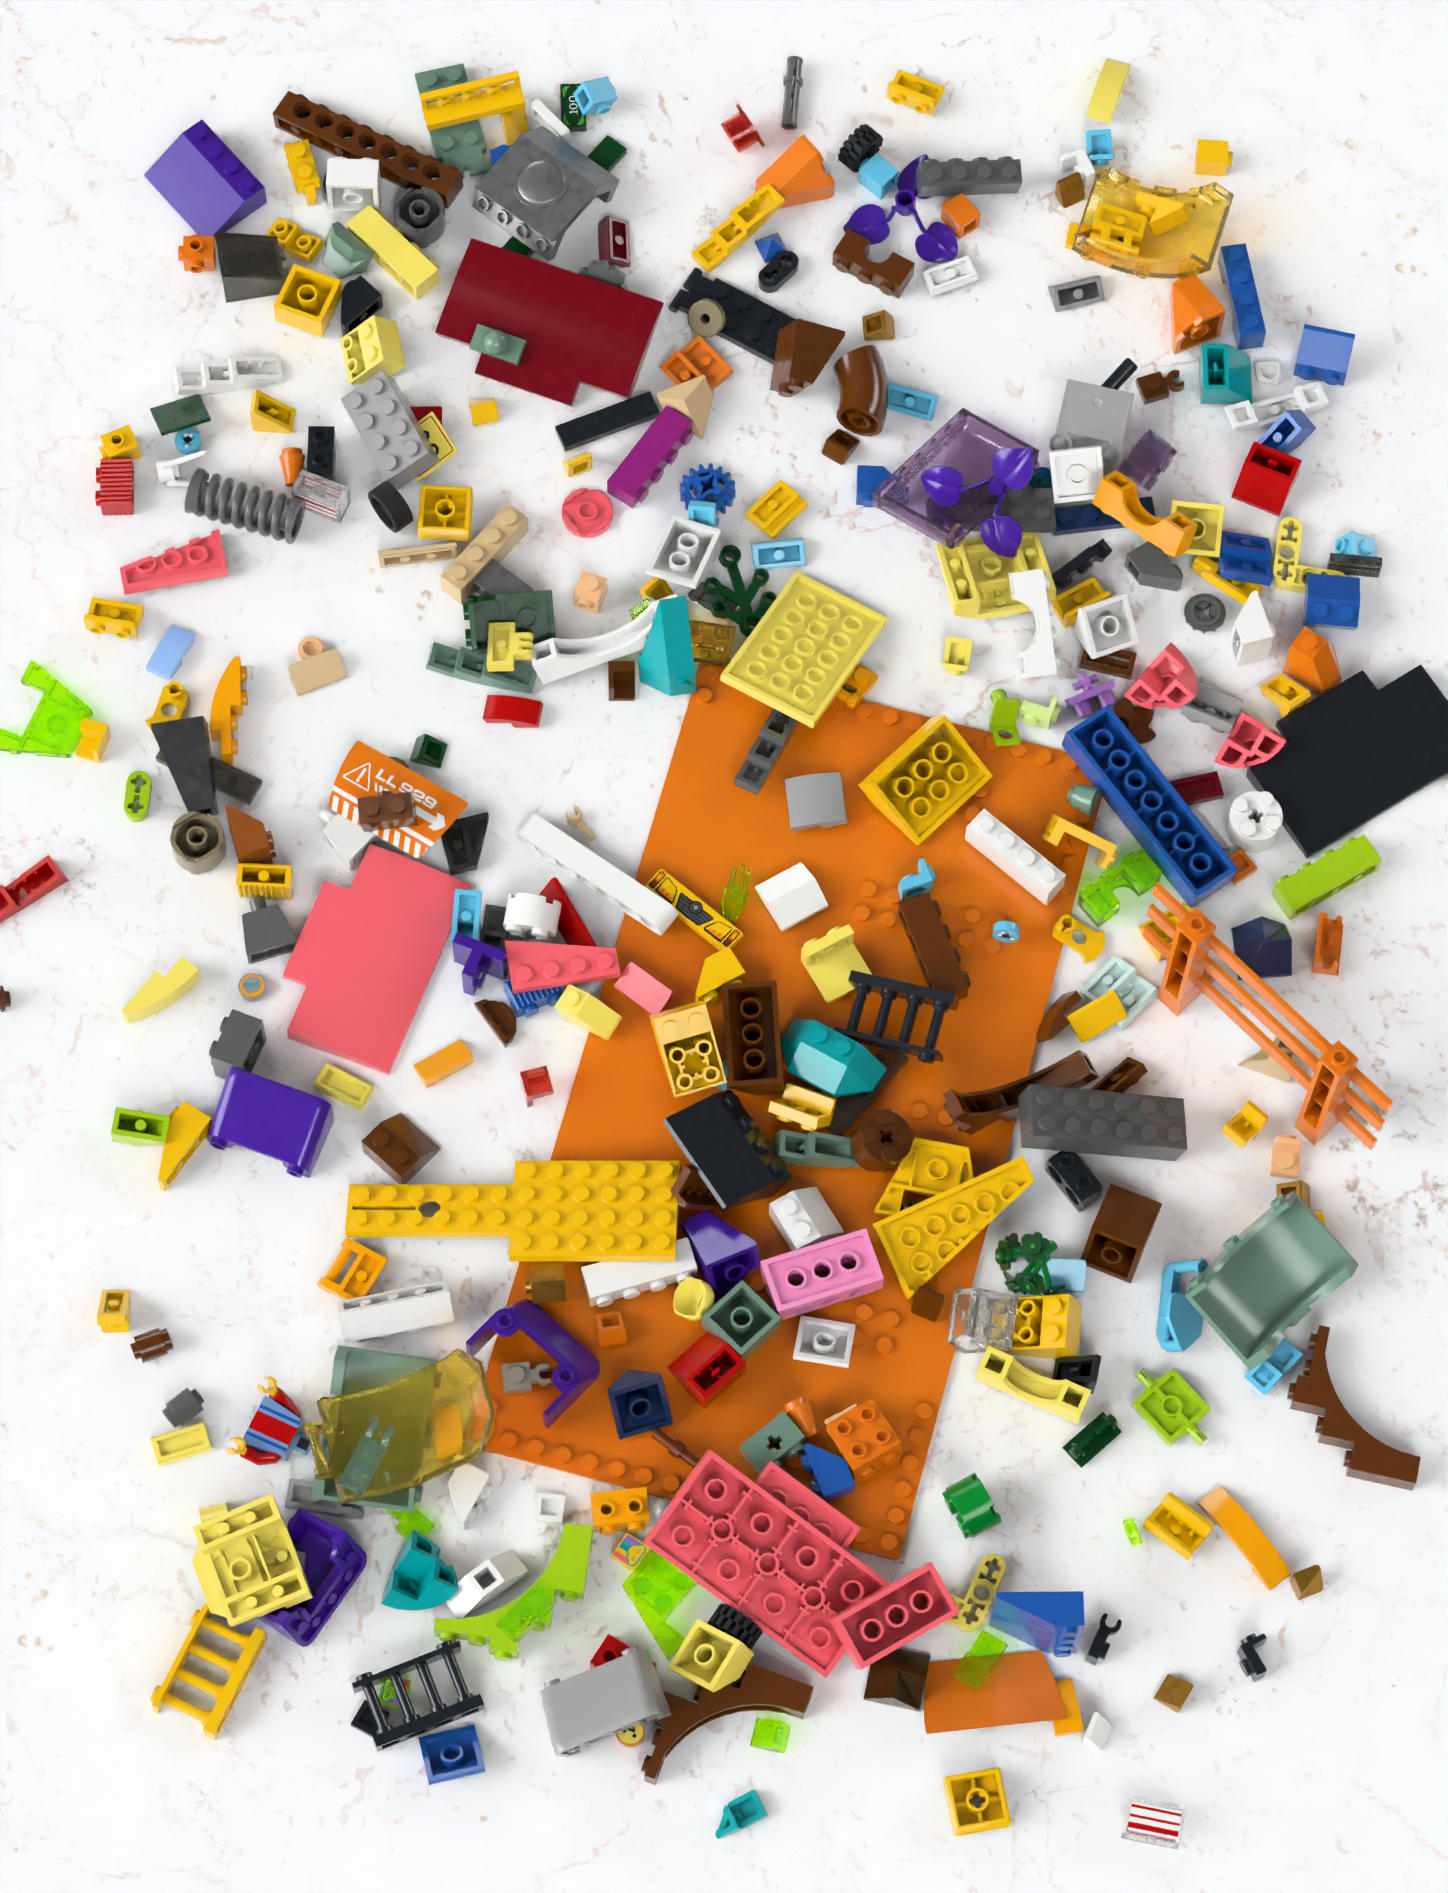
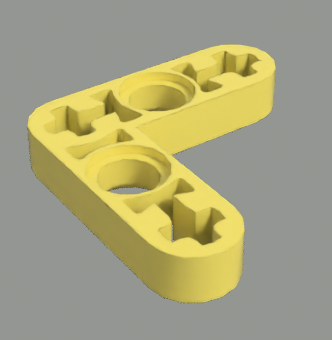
M1294 517L1284 518L1280 522L1272 571V583L1275 587L1281 590L1305 593L1306 584L1303 581V577L1307 573L1346 576L1343 572L1298 565L1302 524ZM1288 526L1293 527L1291 540H1286ZM1284 548H1289L1294 552V556L1292 558H1284L1281 556L1280 551ZM1283 566H1288L1287 580H1281Z
M988 1554L982 1559L964 1600L950 1594L960 1613L944 1621L945 1623L966 1632H975L981 1627L1005 1573L1006 1564L1001 1556ZM992 1562H996L1000 1572L994 1571L989 1582L985 1579L988 1573V1567L985 1565H991ZM978 1586H985L989 1590L990 1595L985 1600H979L974 1596V1589ZM974 1604L978 1606L975 1613V1619L978 1621H972L969 1625L965 1623L966 1618L963 1614L969 1615Z

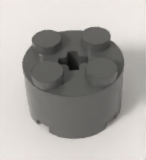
M408 188L401 192L395 200V226L398 227L404 238L410 243L414 242L419 248H426L436 242L445 231L446 218L443 200L431 188Z

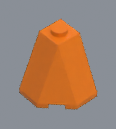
M802 135L756 179L755 193L769 183L785 199V203L779 208L781 209L831 198L834 196L835 182L830 173L825 174V168L821 163L824 161L821 153L805 135Z
M1194 274L1189 277H1180L1172 283L1170 310L1173 353H1180L1219 337L1226 310L1202 281Z
M1305 626L1290 645L1283 673L1320 696L1340 684L1342 678L1334 645Z

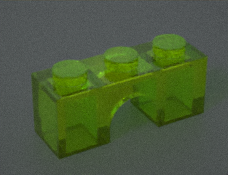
M1142 849L1134 854L1133 852L1128 853L1121 859V864L1114 869L1112 867L1106 869L1100 875V879L1094 884L1090 882L1079 891L1077 905L1097 928L1119 912L1121 902L1113 893L1116 888H1130L1140 897L1159 883L1162 871Z

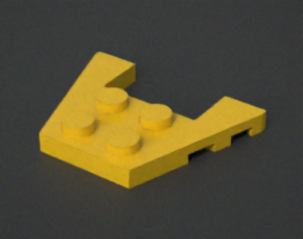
M915 1137L912 1141L910 1152L902 1159L883 1196L875 1207L874 1214L889 1217L900 1212L904 1191L935 1196L974 1178L969 1147Z

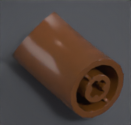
M866 345L842 356L834 364L833 371L836 375L840 391V401L836 414L838 422L852 433L871 437L880 434L883 430L888 407V382L883 360L877 347Z

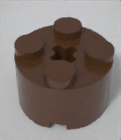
M890 1109L876 1111L863 1120L852 1132L850 1139L852 1156L857 1164L867 1171H890L910 1152L914 1133L907 1122Z

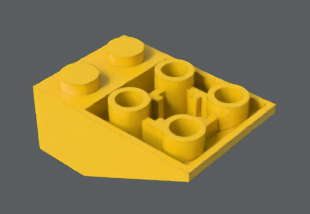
M702 1000L649 1015L674 1098L727 1083L707 1007Z
M1070 1294L993 1298L989 1346L1009 1355L1050 1359L1078 1356L1082 1304Z

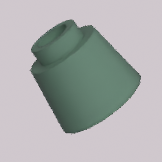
M1077 784L1076 787L1071 786L1067 801L1071 802V807L1091 816L1099 800L1100 788Z

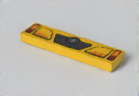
M662 868L645 885L646 888L676 908L679 913L677 917L719 951L728 946L732 949L743 937V932Z

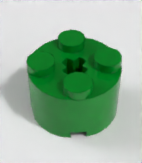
M975 1472L945 1488L946 1491L942 1493L952 1515L958 1514L955 1518L965 1539L970 1536L974 1538L1002 1522L999 1513H996L993 1509L994 1504L981 1480L977 1478Z

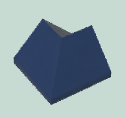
M1261 916L1231 929L1234 954L1260 978L1292 976V938L1285 924ZM1237 974L1238 980H1243V979Z
M627 1369L607 1389L619 1440L673 1424L661 1374Z

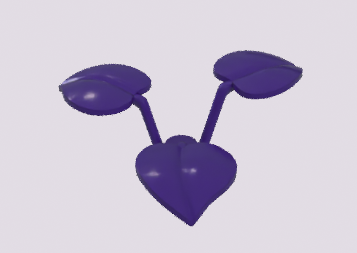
M927 154L913 160L900 173L897 183L899 192L895 196L896 205L891 207L888 217L885 218V212L881 207L867 204L859 207L843 226L845 233L849 229L869 239L870 245L881 243L889 236L890 228L887 223L892 220L896 212L901 216L912 215L920 231L923 233L915 241L916 252L921 259L927 262L939 263L954 260L958 253L957 239L951 228L944 223L934 222L926 230L916 210L915 198L918 197L916 170L920 162L929 159ZM925 196V197H918V198L925 200V199L931 198L932 196Z
M1031 446L1021 448L1009 447L999 450L992 459V469L995 474L991 478L986 477L984 480L966 487H961L963 483L962 474L949 466L931 467L921 474V481L929 497L936 504L945 507L955 505L960 500V492H967L987 485L989 492L998 496L999 499L993 512V519H985L981 523L980 534L982 540L990 550L998 555L1010 558L1016 556L1022 542L1021 526L1011 516L1002 515L998 517V513L1003 499L1006 497L1005 492L1009 489L1021 490L1031 480L1034 468V456Z

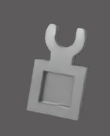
M529 1362L501 1364L504 1394L532 1392L531 1384L534 1383L541 1387L551 1385V1378L542 1379L539 1376L542 1372L550 1371L549 1364H540L535 1369H530Z

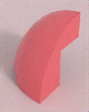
M1170 642L1136 679L1124 696L1133 703L1148 709L1169 707L1170 710L1190 702L1197 694L1198 683L1195 673L1185 656Z
M1242 711L1214 762L1231 768H1246L1264 763L1279 752L1286 739L1267 724Z

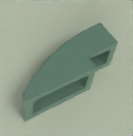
M782 1129L774 1135L773 1150L785 1164L825 1168L860 1167L851 1153V1138L815 1131L804 1134Z

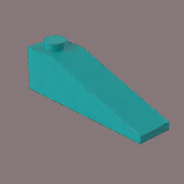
M686 596L659 600L651 622V631L649 636L645 638L643 653H640L638 658L640 682L669 696L697 692Z

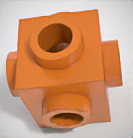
M200 234L183 236V246L178 247V259L183 261L185 271L193 273L215 271L216 244L214 236H203Z

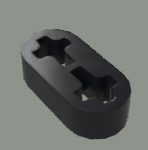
M782 251L759 272V288L765 293H774L780 289L798 271V256L792 251ZM783 261L785 263H788L789 261L792 262L791 266L785 265L782 268ZM774 276V283L772 281L765 282V277L771 279Z

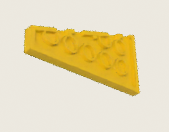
M1024 1156L872 1224L907 1300L915 1294L919 1286H923L1035 1181Z

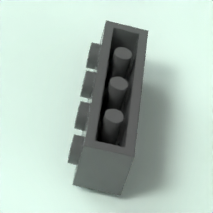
M1004 156L998 158V160H988L986 157H978L973 159V161H963L961 158H952L947 162H938L937 159L924 160L920 162L916 170L917 196H954L960 193L964 195L1018 193L1022 185L1020 159Z

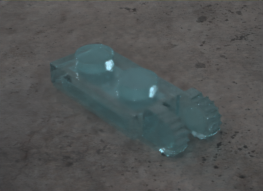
M374 1418L365 1435L361 1436L337 1482L360 1496L364 1495L387 1450L386 1446L394 1433L393 1428L389 1427L386 1429L380 1444L370 1439L377 1430L379 1423Z

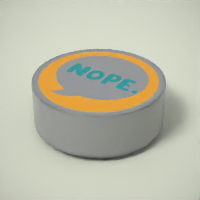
M249 973L240 979L238 989L244 1000L255 1002L265 995L266 985L260 975Z

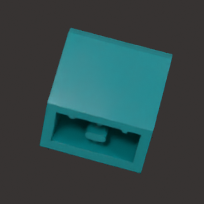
M1202 343L1199 355L1200 404H1236L1247 400L1252 404L1251 357L1229 344Z

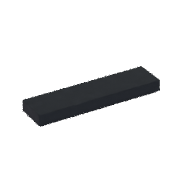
M649 391L555 426V432L566 452L655 419L660 414V411Z

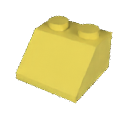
M697 1619L668 1666V1669L714 1693L738 1680L754 1653L740 1640Z

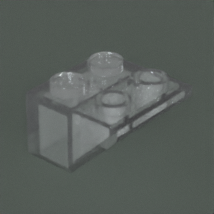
M981 1288L954 1290L947 1342L964 1354L986 1352L988 1346L1000 1351L1011 1350L1018 1297Z

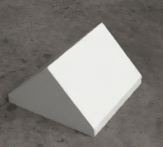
M1127 593L1078 608L1074 634L1091 659L1139 644Z

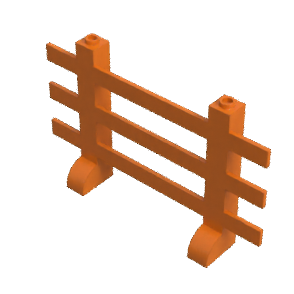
M1157 883L1153 888L1152 895L1181 921L1176 926L1154 904H1151L1148 908L1147 916L1173 939L1170 946L1148 924L1143 928L1142 936L1167 959L1158 999L1178 1016L1203 993L1307 1090L1295 1124V1128L1305 1138L1315 1145L1337 1123L1341 1122L1364 1145L1372 1150L1378 1139L1349 1112L1352 1108L1356 1110L1378 1132L1382 1129L1385 1120L1349 1087L1351 1081L1355 1083L1386 1113L1390 1110L1393 1101L1356 1067L1359 1059L1339 1040L1332 1045L1214 935L1216 926L1202 912L1195 908L1190 913L1166 889ZM1211 949L1323 1055L1320 1058L1316 1057L1208 956L1209 950ZM1215 980L1218 981L1314 1071L1313 1077L1311 1078L1218 991L1212 983Z

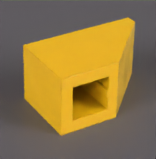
M729 946L705 959L696 990L695 1002L702 1000L706 1005H711L722 995V984L745 982V971Z

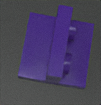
M456 932L452 941L454 962L464 965L462 971L463 992L474 996L477 988L482 989L486 980V974L504 981L508 973L507 951Z

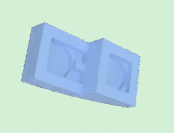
M172 624L152 654L146 666V671L169 681L182 665V658L194 644L196 634Z

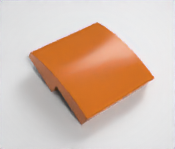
M699 334L682 351L677 349L659 366L676 385L705 375L711 390H714L734 373L732 368Z

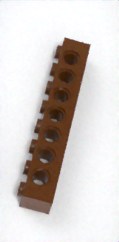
M288 91L273 112L276 128L301 140L308 139L310 144L337 157L379 160L381 178L404 189L412 187L413 189H421V187L431 188L442 197L444 207L449 209L464 186L462 173L456 167L442 164L431 155H423L410 145L404 146L396 142L389 135H381L365 124L360 125L352 121L344 114L339 115L330 111L323 104L313 103L302 94H294Z

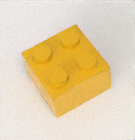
M293 264L273 306L275 320L323 338L342 299L341 280Z

